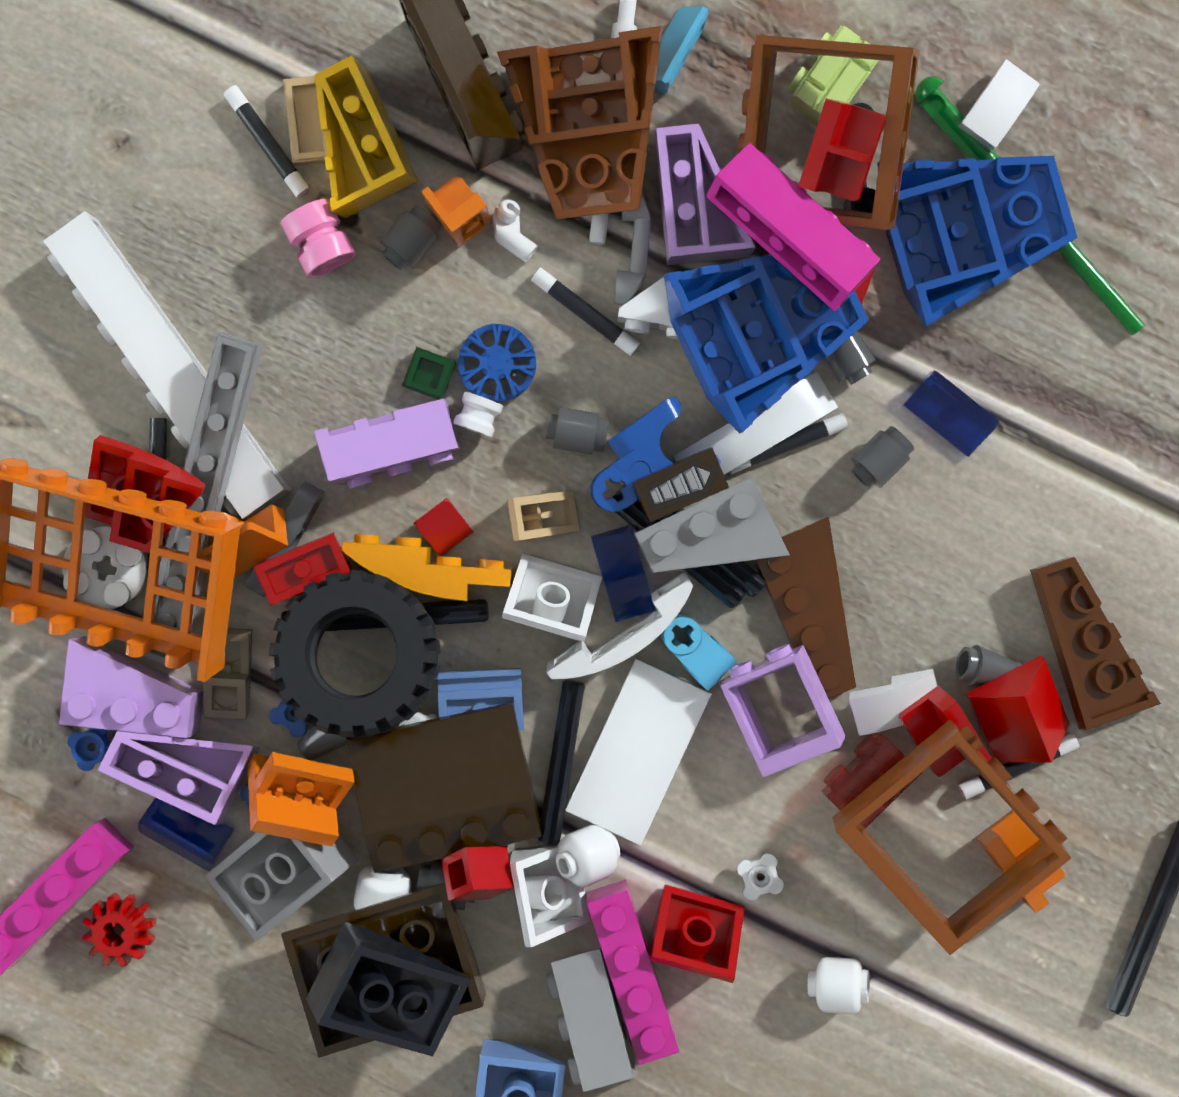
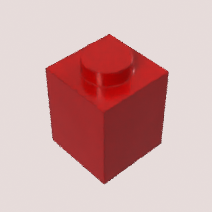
M507 846L465 847L441 859L448 901L491 899L514 889Z

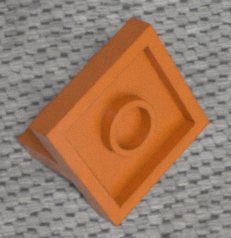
M272 752L270 756L254 753L247 763L250 831L332 847L339 837L336 809L354 784L353 769Z

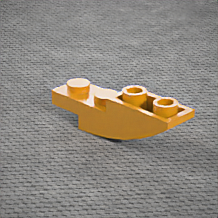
M354 534V542H342V551L359 565L375 575L385 576L404 588L418 593L445 599L467 601L470 597V584L512 586L513 569L504 568V560L479 559V567L462 566V558L437 556V564H430L431 547L421 546V538L396 537V545L379 544V535Z

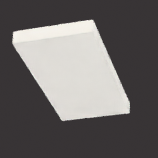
M635 658L565 807V811L641 846L712 694Z

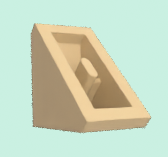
M574 490L507 499L514 541L580 531Z

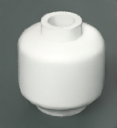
M598 825L583 827L565 835L560 840L557 849L556 866L559 873L576 886H590L609 877L616 871L620 858L618 841L611 832Z
M371 863V865L364 867L358 874L354 895V908L360 909L411 893V877L403 867L374 873Z
M823 957L818 962L817 970L809 971L808 996L816 997V1003L822 1012L856 1014L860 1011L862 1004L869 1003V970L862 969L860 961L855 958Z

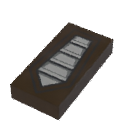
M711 447L631 482L648 522L655 521L729 488L715 452Z

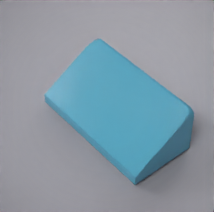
M704 6L679 8L663 34L655 90L663 95L669 92L705 28L709 13L708 9Z

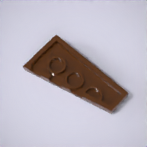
M826 517L781 537L790 555L756 559L755 562L761 576L765 579V586L792 649L804 645L828 699L856 688L830 521L829 517Z
M1066 557L1030 569L1078 728L1088 730L1161 704L1154 691H1149L1140 675L1143 673L1137 662L1129 657L1119 640L1121 635L1114 623H1109L1100 608L1101 601L1076 558Z

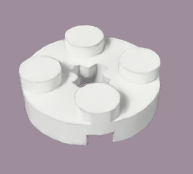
M100 526L84 530L77 600L112 610L127 605L145 590L147 586L148 554L110 542L111 526ZM71 543L68 546L64 555V558L69 560L71 553ZM108 556L111 558V565L117 567L115 575H107L106 579L100 577V571L97 570V563L103 562L105 557ZM62 569L64 576L63 585L67 591L69 570Z

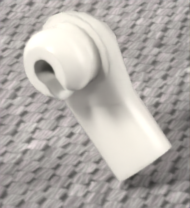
M503 200L493 211L494 238L501 246L526 263L534 254L537 245L520 233L519 205L513 200Z

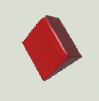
M449 498L444 499L413 523L439 556L444 555L474 532Z

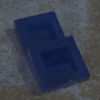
M631 525L591 536L615 622L656 611Z

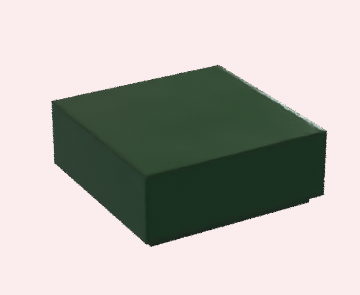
M416 347L402 386L437 400L443 399L457 362Z

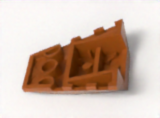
M662 26L619 32V37L567 46L544 48L536 45L497 52L501 65L505 67L511 83L509 88L514 102L518 104L526 128L524 130L529 144L533 145L539 162L537 167L556 219L639 210Z

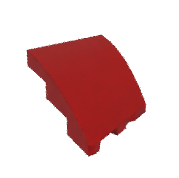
M102 435L98 436L93 442L88 479L104 481L107 484V488L119 491L127 489L142 491L146 493V498L160 502L163 500L180 501L187 505L186 509H189L205 490L206 484L198 478L145 450ZM86 503V518L112 525L110 542L150 553L153 520ZM164 523L163 538L174 526Z

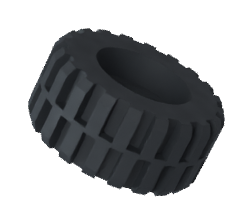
M351 570L349 574L335 572L326 575V579L319 583L312 581L304 586L305 592L298 598L292 597L284 606L288 611L283 620L277 618L273 628L274 631H278L275 643H270L269 656L274 657L275 667L270 669L273 682L279 683L282 691L278 694L285 705H290L295 710L294 715L304 723H310L315 726L316 730L326 734L339 735L340 737L374 736L375 734L393 730L403 721L412 718L418 712L417 709L423 701L428 700L433 691L431 690L434 679L438 678L440 669L438 665V654H441L440 641L437 640L435 624L424 609L423 604L403 586L379 574H368L365 571ZM363 614L378 619L389 629L396 644V663L388 680L375 691L357 696L346 695L333 689L322 677L317 663L318 646L325 631L336 620L348 615Z

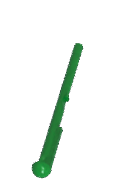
M930 76L919 82L915 91L916 101L967 159L995 160L999 157L994 150H989L958 127L965 117L939 89L944 83L941 78ZM1073 241L1057 249L1131 335L1136 334L1145 326L1144 322Z

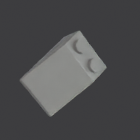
M257 832L206 874L205 877L256 942L331 884L359 859L340 835L331 847Z

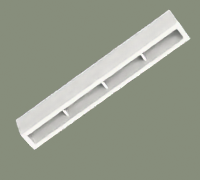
M84 211L44 240V243L51 251L47 258L62 277L68 275L76 286L72 290L76 300L86 311L92 309L101 321L97 325L99 332L110 345L113 346L117 343L126 356L121 359L124 367L134 379L142 378L150 389L146 394L148 400L160 414L165 412L175 424L171 428L173 435L187 449L190 445L207 372L98 219ZM243 423L223 505L232 516L240 515L242 519H249L292 490Z

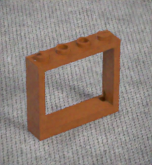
M756 35L755 45L752 44L751 56L747 57V69L752 71L750 89L745 90L742 99V114L747 116L745 133H741L738 138L737 154L749 143L760 152L765 153L777 52L893 62L873 212L830 207L823 208L835 214L842 225L882 230L895 228L920 50L911 47Z
M948 720L832 817L836 832L949 955L953 954L1072 858L1062 844L1068 838L1051 819L1044 824L1035 814L1040 807L1023 788L1016 793L1007 783L1012 776L995 757L987 761L978 751L984 746L968 726H964L959 730L951 720ZM955 745L1042 843L947 918L861 825V822Z

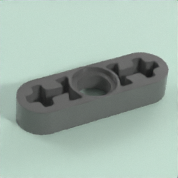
M306 481L299 487L285 511L288 546L264 561L297 547L324 497V491ZM253 568L246 582V588L265 598L266 594Z

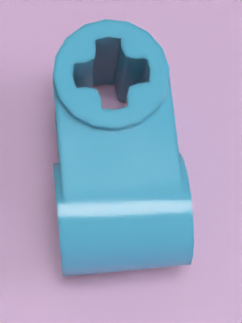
M678 613L672 623L660 634L663 643L683 663L682 666L707 691L738 662L712 635L709 636L686 614ZM678 625L684 628L689 625L685 631L689 636L687 641L682 642L677 639L671 642L675 637L671 631L674 626Z

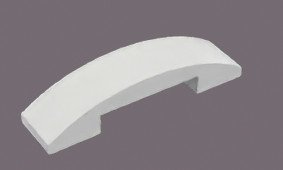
M815 372L791 387L781 396L782 398L770 409L765 410L743 433L739 434L728 423L674 455L673 458L677 462L711 447L720 459V467L725 475L838 407L818 372Z
M686 571L651 593L652 601L657 610L593 652L589 651L584 642L578 641L547 662V674L551 679H569L594 674L619 664L641 651L655 640L681 611L693 588V583Z

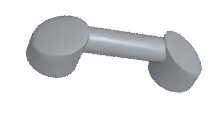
M642 193L639 210L622 212L621 221L634 222L630 271L617 270L614 304L624 305L636 296L647 275L651 216Z

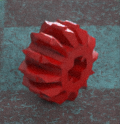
M113 893L107 898V902L99 900L92 905L94 914H88L83 919L82 923L90 930L82 935L81 941L94 943L95 946L90 949L89 956L94 957L99 952L104 954L102 959L103 966H109L115 958L121 967L127 966L131 962L132 957L138 960L146 954L145 946H150L155 940V935L148 930L156 925L157 919L144 917L143 914L148 911L149 904L144 903L138 908L134 906L136 901L135 894H129L122 901L118 893ZM118 924L123 926L125 930L120 936L114 931Z

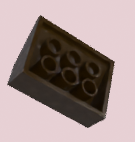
M398 0L411 34L477 171L522 150L519 136L525 134V130L516 111L507 112L501 98L507 96V93L498 73L489 74L483 60L489 58V55L480 35L477 33L471 36L465 24L471 18L464 1Z
M513 702L398 726L393 730L375 734L374 736L348 737L347 743L362 827L374 873L442 859L465 847L502 846L541 837L540 815Z
M445 882L285 931L281 934L319 1058L375 1041L318 1025L306 1000L343 922L382 933L467 975L471 981L453 1016L481 1008L484 1005L486 991L477 961L453 901H448Z

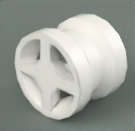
M464 392L462 412L455 416L453 424L492 438L495 431L492 424L495 416L501 414L503 405L481 396Z

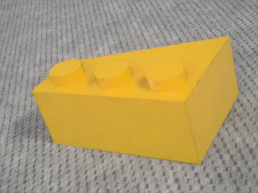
M351 55L315 74L321 130L324 131L327 157H324L326 171L329 172L332 198H329L331 212L347 218L418 182L416 173L366 66Z

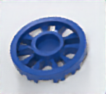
M505 324L485 325L474 330L462 344L458 356L459 374L464 385L472 394L496 403L507 402L523 394L532 383L536 372L535 351L528 338L516 328ZM493 332L495 342L492 346L488 347L483 344L480 336ZM502 332L509 333L505 347L498 346ZM518 338L526 349L513 354L509 351V348ZM472 343L485 350L482 356L469 349ZM465 358L478 359L480 361L479 367L466 371ZM529 358L530 365H514V359ZM519 370L527 374L521 386H518L511 379L510 374L512 371ZM483 371L486 376L473 385L470 379ZM507 378L512 391L508 394H504L500 380ZM490 379L495 380L497 383L495 395L482 392L485 382Z

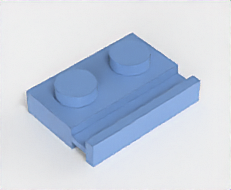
M521 668L438 673L439 718L513 702L519 730H524Z

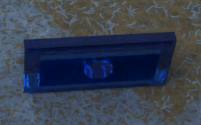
M936 370L929 372L903 404L905 408L967 457L977 449L1000 423L998 419Z
M156 797L138 822V831L141 834L209 872L234 831L232 827L225 823L214 825Z

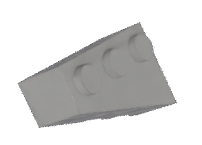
M752 477L634 534L653 573L790 555Z
M597 949L551 962L553 973L547 974V981L552 999L560 998L564 1015L557 1016L562 1040L563 1042L570 1040L575 1058L568 1059L573 1084H581L583 1092L638 1077L635 1065H632L626 1043L627 1036L624 1027H622L617 1000L602 950Z

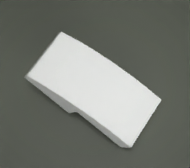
M1006 59L958 127L993 151L1014 124L1040 84Z
M930 669L891 676V685L850 692L849 701L859 736L902 726L899 714L937 687L934 670Z

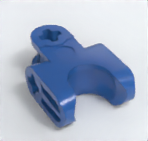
M676 397L664 400L607 441L619 459L599 472L592 480L590 495L593 502L599 508L613 512L629 507L638 500L631 483L632 481L673 464L661 451L660 437L664 428L671 421L675 420L681 412V404ZM607 479L612 483L621 482L623 487L618 491L621 497L618 501L611 497L604 499L602 493L607 489L604 484Z

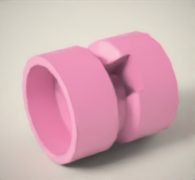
M320 199L307 203L286 215L280 223L290 244L300 247L301 250L298 252L297 258L308 278H316L328 274L350 262L357 254L347 233L337 230L340 220L337 214L331 212L329 199Z

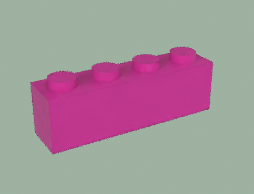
M749 143L716 175L706 197L832 310L836 311L867 279L881 259L865 241L858 239L846 229L835 214L825 210L807 194L804 188L798 187V182L792 181L775 166V163L767 154L760 152Z
M106 818L90 826L0 915V976L17 964L134 848Z
M626 879L586 892L587 906L638 1064L642 1065L679 1053L676 1033L653 962L649 958L648 946Z

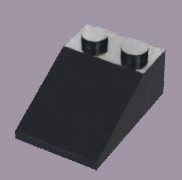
M343 922L306 1000L318 1025L433 1057L471 980L467 975L382 933Z

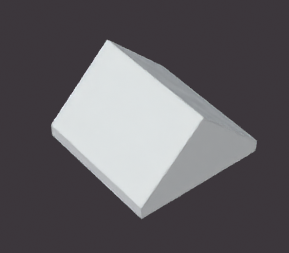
M522 553L502 618L584 642L602 576Z
M559 844L514 850L511 854L510 868L525 947H534L591 922L584 887L576 886L564 878L557 869L556 857Z

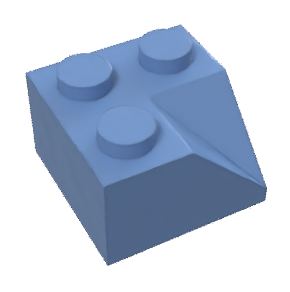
M483 1039L475 1097H562L566 1062L526 1044Z

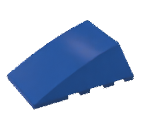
M1054 156L998 157L995 160L968 158L958 159L957 161L933 162V160H915L914 162L904 163L895 228L885 230L903 293L925 327L1078 238Z
M772 255L746 258L741 261L720 265L714 264L700 267L699 269L683 272L677 271L664 275L670 322L706 398L739 434L743 433L753 424L756 418L765 410L770 409L782 398L783 394L805 378L818 363L831 355L869 321L856 291L834 311Z

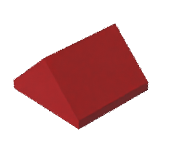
M1040 655L966 693L992 758L995 757L999 762L1052 763L1070 723L1045 658Z
M665 884L647 944L650 961L733 983L736 974L745 906Z

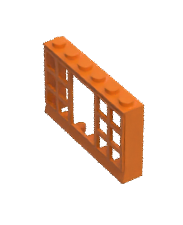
M7 458L1 460L0 607L11 609V623L23 625L41 617L49 620L48 632L52 635H64L75 628L88 631L87 644L90 646H103L113 639L127 642L125 654L133 658L142 657L152 649L166 653L164 665L171 669L181 668L191 660L199 662L197 680L206 682L225 668V646L242 523L227 520V515L221 512H197L186 509L187 505L180 501L163 500L160 502L146 498V493L131 489L119 491L107 488V484L101 480H77L67 477V472L63 470H40L28 467L29 463L22 459ZM13 483L39 490L37 512L12 505ZM50 493L75 499L73 522L48 515ZM86 503L154 521L143 618L77 600ZM11 516L36 522L34 550L9 543ZM164 523L191 530L189 553L162 546ZM47 526L72 532L70 560L45 553ZM202 534L214 537L211 559L200 557ZM8 554L33 560L31 587L6 580ZM161 557L187 564L184 591L158 584ZM44 564L69 570L66 597L41 590ZM198 567L210 570L207 598L195 595ZM157 595L183 602L180 629L154 622ZM194 605L205 608L202 635L191 632Z

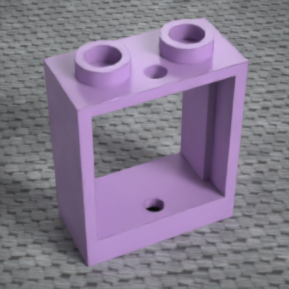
M789 644L777 647L766 653L767 660L753 665L751 660L741 662L728 670L730 675L720 685L762 777L840 748L845 738V733L804 645L791 649ZM795 664L823 727L772 747L744 684Z

